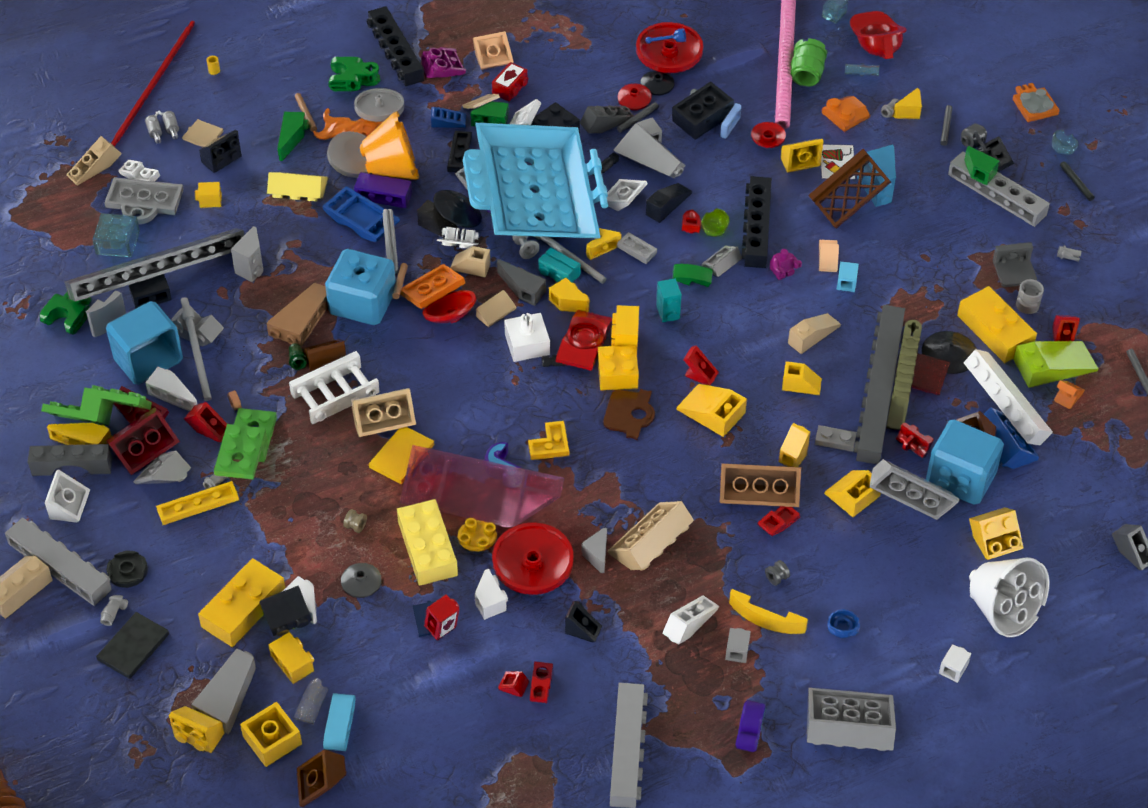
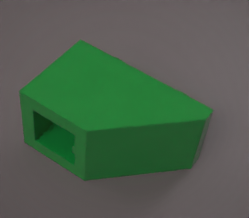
M491 101L471 111V126L476 127V123L507 124L509 116L508 103Z
M968 146L964 159L970 177L982 184L987 185L997 174L1000 160Z

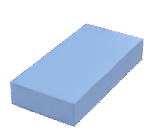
M735 103L721 124L720 137L726 139L741 118L740 104Z

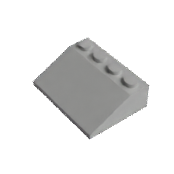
M819 688L808 689L807 743L815 745L827 744L836 747L849 746L858 749L871 748L879 751L893 750L896 733L893 695Z

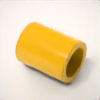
M209 56L206 59L208 72L211 75H216L220 72L218 57Z

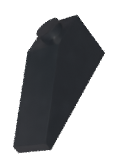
M680 183L657 190L646 200V215L661 223L692 194V190Z

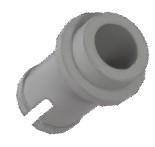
M894 98L890 103L882 106V116L885 118L893 116L894 106L898 99Z
M1063 245V247L1059 246L1057 257L1079 262V256L1081 257L1082 251L1066 248Z
M213 474L204 479L203 486L205 489L218 486L228 477Z

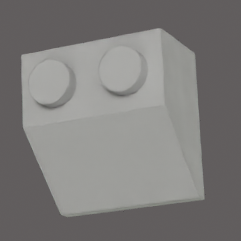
M253 226L231 248L235 274L251 282L263 273L257 228Z

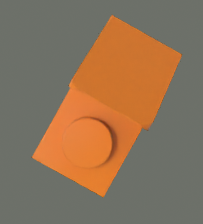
M1060 380L1057 385L1059 391L1054 401L1071 409L1085 390L1069 381Z

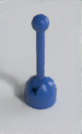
M682 28L676 30L673 35L656 38L647 37L645 41L650 44L652 41L674 38L676 42H686L685 29Z

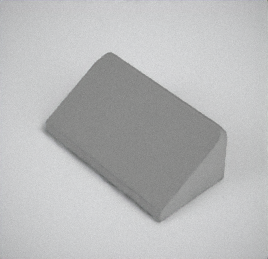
M725 245L701 265L702 267L712 269V274L719 277L741 260V254L738 247Z

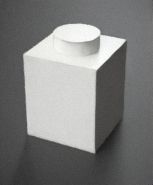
M952 644L941 662L939 674L958 683L969 664L971 653L962 647Z

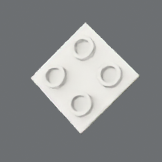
M446 227L442 230V235H445V238L437 239V241L442 242L444 246L460 244V248L468 249L479 245V243H475V239L478 240L479 232L466 229L465 234V229H462L461 239H459L460 228H457L456 231V228Z

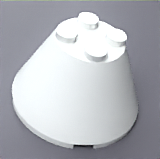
M1027 557L987 562L982 564L977 570H973L969 576L971 581L970 597L974 599L994 630L1005 637H1016L1030 629L1039 618L1036 615L1041 605L1045 606L1048 598L1049 575L1047 569L1034 558Z

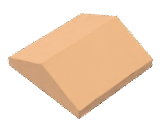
M505 31L473 38L475 54L481 70L508 65L510 62L514 63Z

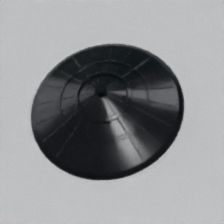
M440 190L435 193L433 198L434 205L438 212L448 221L466 228L476 227L481 223L482 216L480 210L472 207L469 198L452 190Z
M940 331L926 338L922 345V355L926 363L933 369L947 374H958L969 370L964 362L977 348L963 334L954 331Z

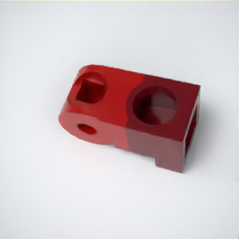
M534 661L530 691L531 702H548L549 689L551 688L553 678L552 663Z

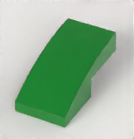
M675 264L672 279L676 278L677 282L688 286L691 282H695L709 287L712 282L713 270L692 264Z

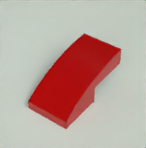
M780 506L775 512L771 510L758 522V525L769 535L774 536L800 518V513L792 507Z

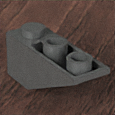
M588 106L580 124L588 133H603L621 125L634 115L626 106Z
M500 259L497 260V273L520 300L535 306L546 292V279L511 265L508 262Z

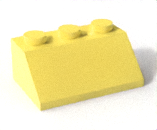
M269 172L267 194H272L273 198H283V195H288L290 199L300 200V197H307V201H318V198H323L328 177Z

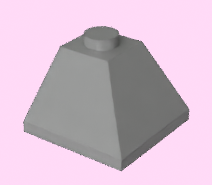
M176 450L161 454L154 459L133 482L135 484L181 482L187 477V472L191 467Z

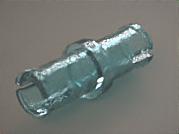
M861 63V65L846 64L845 75L853 74L860 75V77H864V75L879 76L880 65H864V63Z

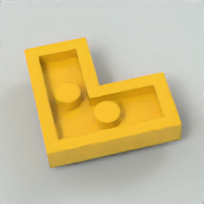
M564 421L545 423L547 438L528 440L531 460L569 456Z

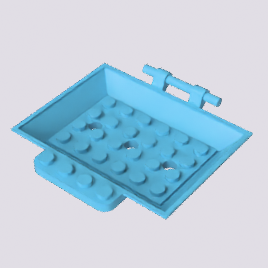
M476 123L480 150L469 149L465 151L463 156L469 201L475 209L491 210L495 235L601 238L594 203L600 201L602 208L608 207L607 188L603 183L601 160L598 158L596 149L590 150L591 160L585 164L578 127ZM592 174L595 175L597 184L593 191H591L588 176ZM530 189L536 190L537 193L532 192Z

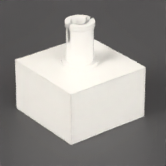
M526 313V316L523 314L521 317L504 320L505 336L513 362L550 355V339L541 313Z

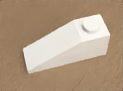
M157 367L145 382L148 395L188 411L195 405H198L196 398L175 373L168 369Z
M703 595L671 613L663 634L679 645L689 639L718 610L719 606Z

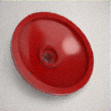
M469 290L450 292L424 307L423 316L426 320L434 323L457 322L475 305V293Z

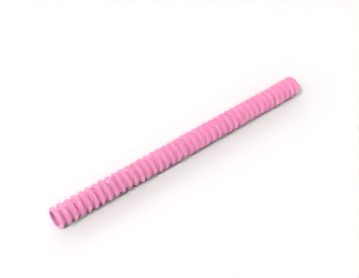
M781 0L775 123L779 124L783 129H787L790 126L791 61L794 55L796 0Z

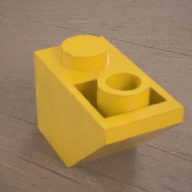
M564 278L549 287V301L560 311L576 312L577 310L589 312V297L582 293L575 283H571L567 278Z
M785 362L783 391L820 395L822 381L820 376L805 364Z
M793 423L780 449L779 462L787 467H798L807 456L811 431Z

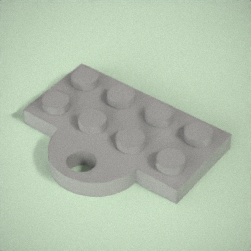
M114 177L104 202L105 208L121 209L123 218L127 222L145 224L152 221L157 213L175 215L184 188L182 184ZM136 214H141L139 217H134Z

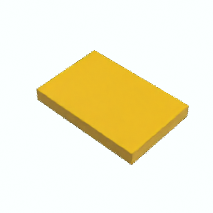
M408 427L399 428L369 463V468L402 484L432 449L434 440Z

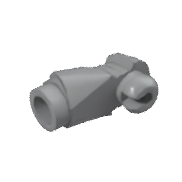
M122 595L109 597V603L101 612L100 622L102 624L111 626L118 609H126L128 600L123 599Z

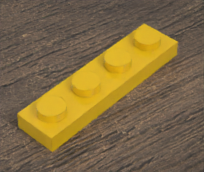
M230 481L157 505L156 508L162 525H166L238 501L239 497L233 482Z

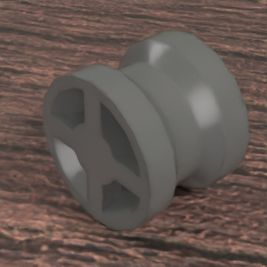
M778 560L774 563L773 567L769 566L765 569V575L771 584L777 586L781 583L782 579L786 580L790 577V571L783 561Z

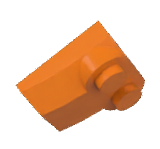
M846 96L841 99L831 98L826 102V106L822 108V114L843 132L870 118L866 106L855 96Z

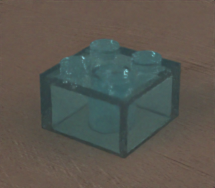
M101 213L92 239L95 253L98 255L132 257L140 232L137 216Z

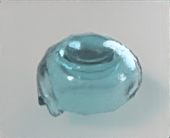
M1057 130L1053 133L1052 148L1057 153L1070 155L1078 149V140L1073 137V134L1066 136L1064 130Z

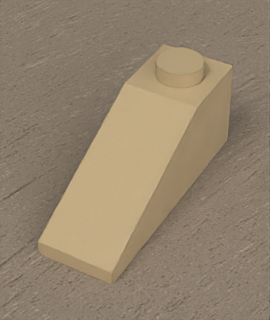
M828 313L804 319L790 329L788 344L800 354H803L839 328L841 324Z

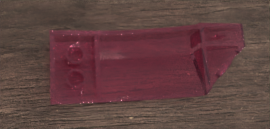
M412 445L400 503L413 505L436 499L440 512L474 518L479 521L491 522L512 528L559 499L565 478Z

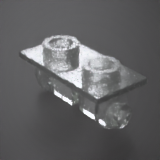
M314 679V681L308 683L293 719L314 724L329 688L321 685V680Z

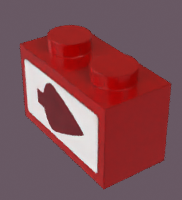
M510 62L492 81V94H499L500 98L509 102L513 97L517 96L523 86L527 85L529 80L527 69Z
M446 594L427 607L424 626L436 640H439L456 628L459 615L458 603L454 599H450Z

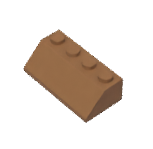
M721 463L720 503L799 507L801 467Z

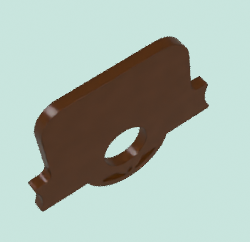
M621 389L613 391L603 419L604 427L609 430L626 433V438L638 440L641 428L649 426L655 418V410L649 404L652 391H645L643 389H640L637 393ZM640 409L646 412V416L642 419H636L632 416V412Z

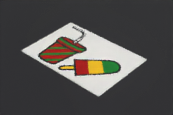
M823 145L821 157L822 178L828 179L854 157L853 145Z

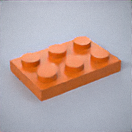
M442 264L402 287L400 295L422 309L464 285L465 279L445 264Z

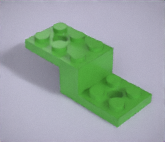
M92 385L91 388H84L81 407L74 405L66 406L50 401V405H42L41 411L58 417L109 426L114 403L150 410L152 402L146 400V396L138 393L129 392L128 394L121 390H108Z
M238 408L234 425L227 424L214 468L216 476L254 480L258 462H265L277 419L276 412Z

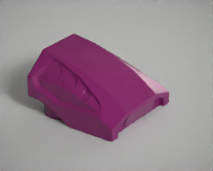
M440 47L423 51L421 65L424 68L426 77L437 78L465 74L466 69L463 68L456 53L457 50Z

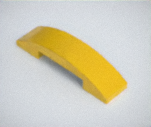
M734 589L730 591L729 604L737 613L753 624L779 633L803 634L806 632L807 618L792 612H788L787 616L783 617L750 604L751 596Z

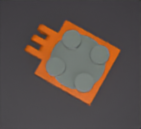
M1029 83L1028 86L1024 84L1022 88L1021 86H1016L1017 94L1013 95V101L1027 122L1059 115V108L1045 87L1036 89L1033 83Z

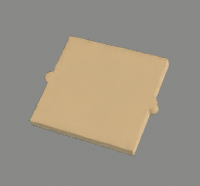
M487 94L462 106L463 108L474 109L496 100L500 96L499 94Z
M197 119L191 127H188V131L183 135L182 139L205 147L215 141L223 133V129Z

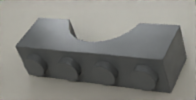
M109 444L30 446L28 465L32 476L52 475L55 469L68 465L81 467L90 474H111L112 455Z

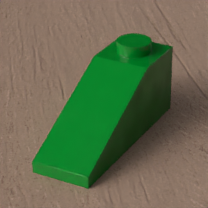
M284 112L277 148L279 161H283L304 138L305 130L309 128V120L305 118V112Z

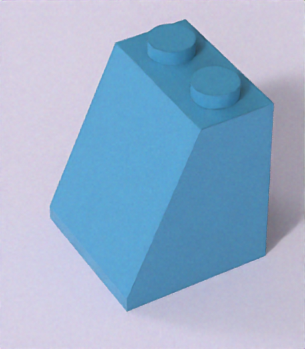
M893 144L867 152L891 181L889 185L871 199L875 207L892 202L896 180ZM869 162L864 166L863 172L872 173L873 165ZM863 176L862 185H870L871 176ZM875 176L874 185L883 183L885 181L882 176ZM864 188L867 194H869L870 188Z

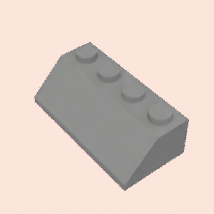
M884 459L872 470L870 488L936 520L959 502V498L953 493Z

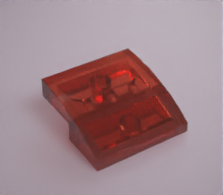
M917 353L911 388L940 396L950 362Z

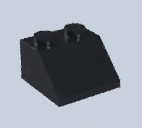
M299 585L259 601L273 636L285 635L289 630L296 627H305L309 622L313 621Z

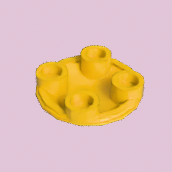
M468 518L465 524L458 530L457 538L459 544L470 551L479 552L489 549L497 539L495 524Z

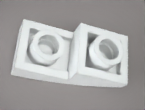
M128 160L119 169V173L128 179L155 182L160 177L158 170L144 168L142 162Z

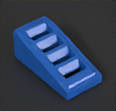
M431 107V127L466 128V113Z

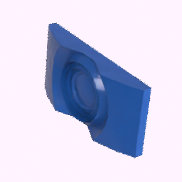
M347 186L322 206L323 210L340 225L350 227L363 239L377 242L384 236L382 214L384 208ZM393 215L395 226L400 222V218Z

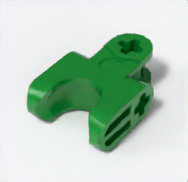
M334 57L331 60V69L337 73V75H332L329 78L328 86L332 91H357L361 85L375 86L380 82V75L378 74L379 65L375 62H363L359 57Z
M67 292L64 296L55 294L41 310L40 321L51 325L56 319L64 317L66 318L64 322L66 332L74 335L88 319L86 311L90 308L88 305L91 302V297L75 302L69 299Z

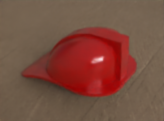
M881 11L855 14L850 19V26L857 35L861 47L869 54L880 56L884 59L893 58V53L898 51L902 45L903 33L907 31L905 27L896 24L887 14Z

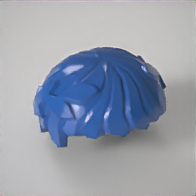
M841 609L831 613L827 626L828 631L838 638H849L859 632L860 622L859 617L854 612Z

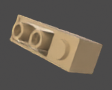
M100 136L66 175L76 185H79L111 167L122 153L109 141Z

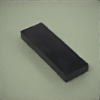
M454 132L447 172L456 173L464 167L463 156L465 151L470 149L472 132Z

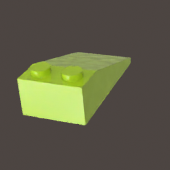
M1034 341L1017 345L1013 359L1028 388L1098 371V367L1083 341Z

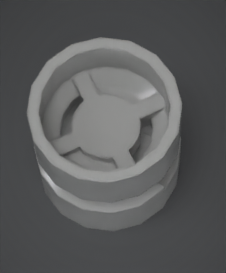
M1027 279L1020 284L1016 300V307L1020 312L1033 314L1039 310L1044 292V287L1039 281Z

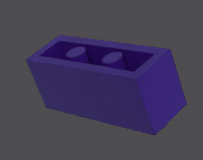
M360 172L354 186V191L374 203L407 208L412 195L411 181Z

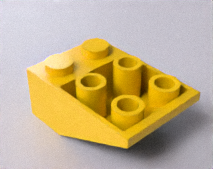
M698 384L677 406L676 410L724 437L746 413L747 399L730 389Z

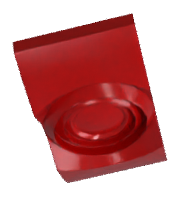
M577 310L571 319L566 335L562 339L556 362L592 371L598 358V347H602L612 326V318Z

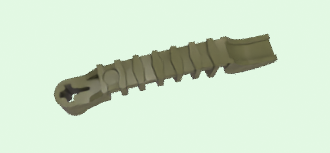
M909 320L905 324L886 426L889 429L900 430L901 425L905 423L922 325L917 320Z

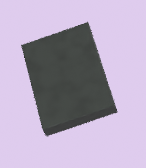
M135 612L96 656L97 660L131 679L167 638L169 630Z

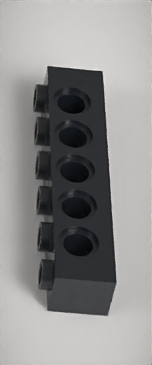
M387 6L368 11L367 25L369 29L372 28L373 36L375 39H378L380 48L384 49L387 60L390 59L392 69L397 71L399 81H402L405 87L423 82L424 68Z
M750 176V183H746L745 194H749V196H745V207H748V209L744 210V220H747L743 225V233H746V235H743L742 246H746V248H742L741 259H745L744 267L766 268L772 181L770 177Z

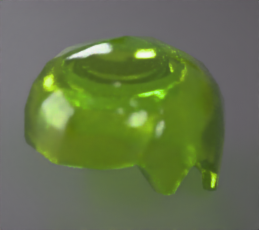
M715 208L712 212H706L701 220L702 230L708 236L719 237L723 235L730 223L729 216L724 210Z

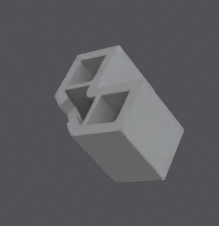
M190 306L194 314L193 322L199 346L212 343L224 327L212 314L201 318ZM181 308L171 321L177 327L178 335L190 341L187 325L182 317L183 308Z

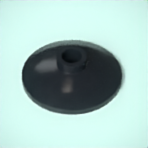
M650 71L643 75L641 84L651 91V95H664L674 88V79L669 73Z

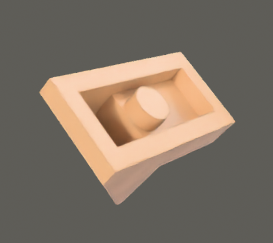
M819 240V271L837 272L839 254L837 240Z

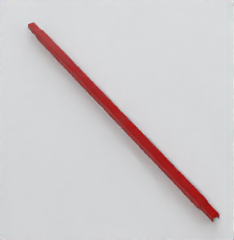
M191 21L185 28L111 142L114 147L195 25V21Z

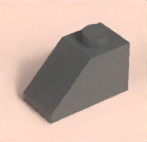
M1125 524L1112 533L1116 546L1122 555L1139 570L1148 567V540L1142 525Z

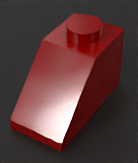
M1055 315L1052 326L1054 341H1074L1080 318L1068 315Z
M207 402L195 405L184 420L197 433L219 443L222 442L227 423Z

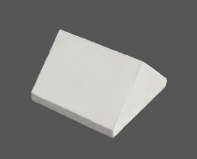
M57 470L45 500L49 518L52 520L79 522L90 489L62 471Z

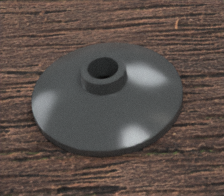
M368 563L353 564L341 576L343 590L348 595L356 598H365L373 595L380 588L382 582L379 570Z

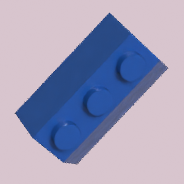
M991 407L984 413L997 427L995 437L1001 439L1004 443L999 462L1000 465L1015 469L1037 461L1040 458L1031 444L1024 440L1003 412Z

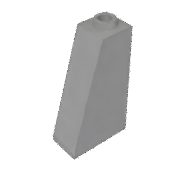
M637 123L634 124L614 149L620 155L674 179L682 174L683 168L686 166Z
M236 649L191 704L193 710L221 721L224 732L227 734L232 730L256 670L253 655L247 651L243 652Z

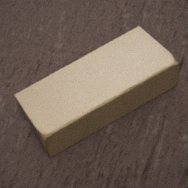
M502 290L476 308V317L487 327H490L514 311L516 306L508 294Z

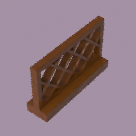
M862 149L808 196L837 229L889 185L891 181L871 156ZM870 162L873 165L872 173H864V166ZM854 175L859 176L858 185L850 184V178ZM863 176H871L870 185H862ZM875 176H882L885 181L883 183L874 185ZM845 187L844 196H836L838 188ZM849 188H857L856 197L848 196ZM861 188H870L869 194L866 197H860ZM825 199H832L830 208H824L821 203ZM835 199H844L843 208H834ZM847 200H856L855 206L852 209H846ZM833 212H842L841 218L835 222L833 220Z

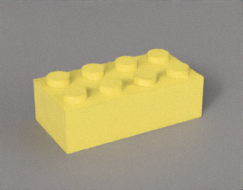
M436 499L397 508L398 523L418 585L458 576L457 560Z

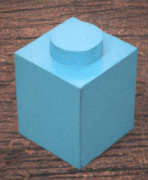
M840 261L837 290L855 292L859 264Z

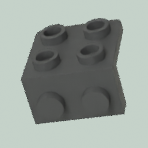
M1031 242L995 247L993 264L1002 287L1020 286L1027 279L1037 280L1030 261L1033 250Z

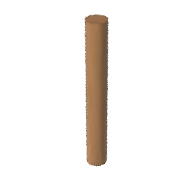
M295 94V99L301 111L305 112V118L309 120L310 130L312 132L316 131L317 127L301 94Z
M406 263L400 265L392 294L394 299L400 297L408 267Z

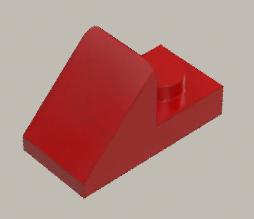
M697 345L691 347L683 359L690 367L685 376L692 380L710 386L719 373Z

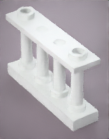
M357 351L289 382L293 398L296 399L302 396L310 406L309 414L312 425L352 406V400L375 396L380 393L378 379L376 378L369 382L361 372L360 355ZM351 372L361 383V386L353 390L343 378V376ZM334 380L337 381L345 392L336 398L326 385ZM317 388L321 390L328 400L319 406L309 393Z

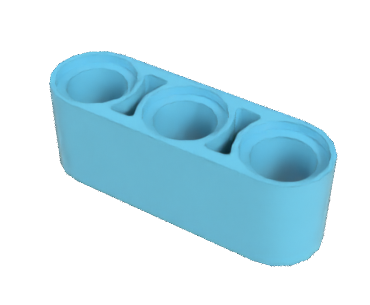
M333 693L324 734V749L346 751L355 709V695Z

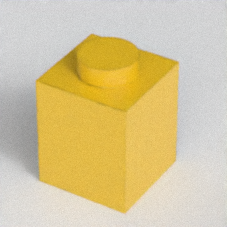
M220 182L198 183V190H195V200L199 201L200 208L221 207L222 192Z

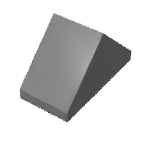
M602 528L582 543V556L600 573H604L607 528Z

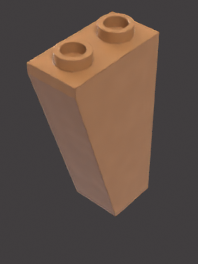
M313 283L267 322L268 336L286 341L289 344L297 343L302 347L328 308L325 286Z

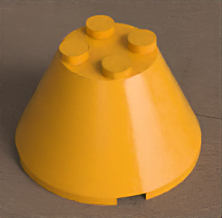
M398 111L393 112L360 144L362 157L366 156L367 159L365 164L368 174L372 173L379 176L418 180L419 173L414 163L415 157L404 124L398 121V117H400Z

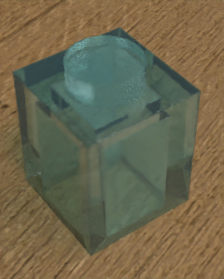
M828 0L823 5L822 17L836 24L847 13L848 0Z

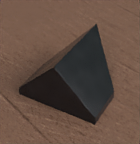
M573 601L565 617V634L592 643L595 642L602 625L590 615L580 601Z

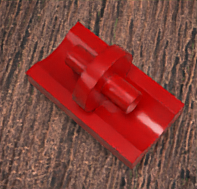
M907 423L901 425L900 432L896 437V440L903 444V450L908 451L910 449L921 458L926 457L934 441L929 435H922L918 427L908 425Z

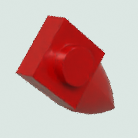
M694 210L686 211L682 218V231L699 233L701 227L700 216Z

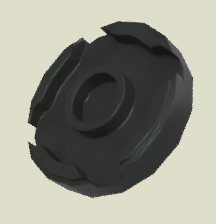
M126 550L114 555V558L109 560L106 570L110 581L114 585L129 588L138 585L147 576L148 566L143 555H139L136 551Z

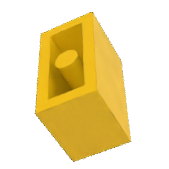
M290 632L268 644L270 656L292 684L314 672V658L309 651L305 652L298 637L294 638Z

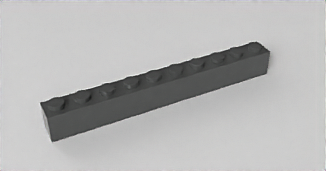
M235 228L64 281L69 299L76 302L231 253V248L244 236V231Z
M883 305L882 312L878 311L876 322L880 323V326L876 325L874 332L877 340L873 339L872 350L875 351V354L871 353L869 364L873 366L872 368L868 367L866 379H870V382H866L864 393L868 395L867 397L863 396L861 408H865V412H860L859 423L863 424L858 426L856 435L857 438H860V441H855L854 453H857L856 461L872 464L880 462L905 308Z

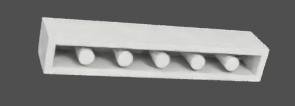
M975 349L965 360L964 364L1024 440L1028 444L1041 445L1053 433L1052 430L990 353Z

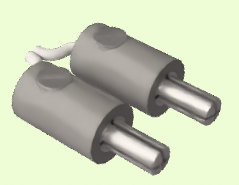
M157 111L155 115H150L145 119L149 135L155 139L157 144L158 141L161 143L160 136L162 135L157 118L158 113L162 115L167 133L171 134L173 139L175 137L176 139L178 138L179 126L174 112L166 111L161 113Z

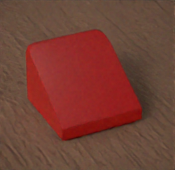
M506 671L498 689L522 697L529 684V679L522 671Z

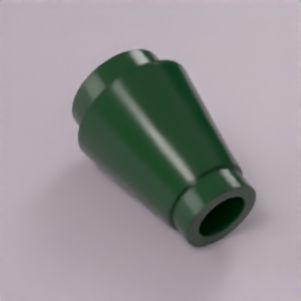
M293 343L289 346V365L295 370L303 369L308 359L300 345Z

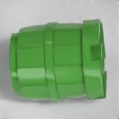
M808 38V41L799 40L794 46V56L791 61L792 80L800 86L811 87L816 85L822 77L828 51L825 49L824 43L819 40Z

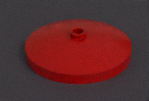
M674 22L657 23L647 27L639 34L636 41V53L639 60L652 70L663 73H678L694 67L700 61L703 55V41L694 29L684 24ZM682 28L685 29L686 42H676L674 38L652 41L650 44L645 41L647 37L656 38L673 35L676 30Z
M523 523L508 529L498 538L493 549L492 561L496 576L506 587L522 594L538 595L558 588L567 580L573 568L574 555L571 543L558 529L543 523Z

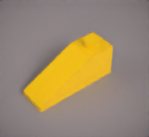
M95 423L49 424L47 426L50 439L65 445L108 444L106 440L112 437L108 427Z

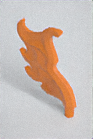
M327 108L323 114L325 128L321 132L313 131L316 138L321 140L333 138L339 133L349 131L368 136L382 122L369 121L363 118L352 121L350 118L331 117L329 116L330 109Z

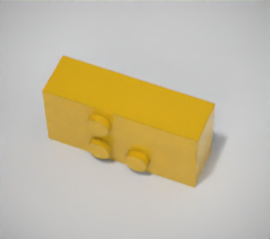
M990 286L960 301L957 316L1004 363L1014 359L1017 345L1036 340L1037 333Z
M252 558L198 613L201 627L233 648L264 615L259 601L278 594L285 589L284 577Z

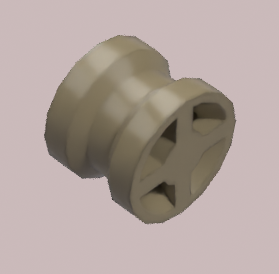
M350 509L345 516L343 526L347 529L352 528L354 532L360 533L366 525L367 515L363 513L358 514L356 510Z

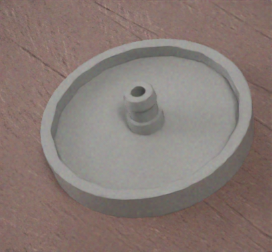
M369 89L360 93L355 98V112L365 120L382 122L393 112L398 111L399 115L402 114L404 111V99L401 94L391 89Z
M349 131L339 133L333 137L327 150L330 165L337 172L347 177L358 178L360 172L368 173L365 166L366 156L362 157L359 148L367 136Z

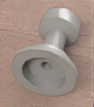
M513 236V241L517 245H521L519 254L522 258L530 259L538 253L539 244L536 241H527L528 236Z

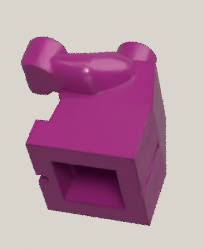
M782 249L780 253L774 254L770 261V269L778 280L793 275L795 273L794 268L797 269L802 266V262L792 253H789L787 249Z

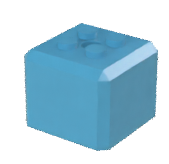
M352 249L343 250L325 283L330 314L370 325L379 324L393 298L392 294L396 279L392 259Z
M147 302L107 324L106 331L113 359L133 384L139 385L147 381L157 367L169 369L180 363L183 359L177 327L156 302Z
M950 420L932 449L926 480L953 493L961 500L973 505L979 504L997 474L1004 443L1001 439L957 420Z

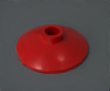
M637 83L628 84L618 92L619 104L628 107L630 110L645 108L649 105L652 98L651 91L646 86Z
M762 122L753 127L751 138L761 147L773 148L785 141L786 132L779 124Z

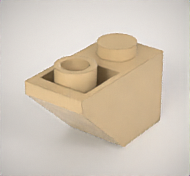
M472 246L456 254L450 268L457 272L486 277L491 265L490 249Z

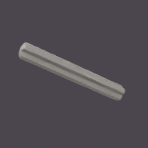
M384 209L382 214L386 256L388 259H392L395 274H397L398 260L392 209Z

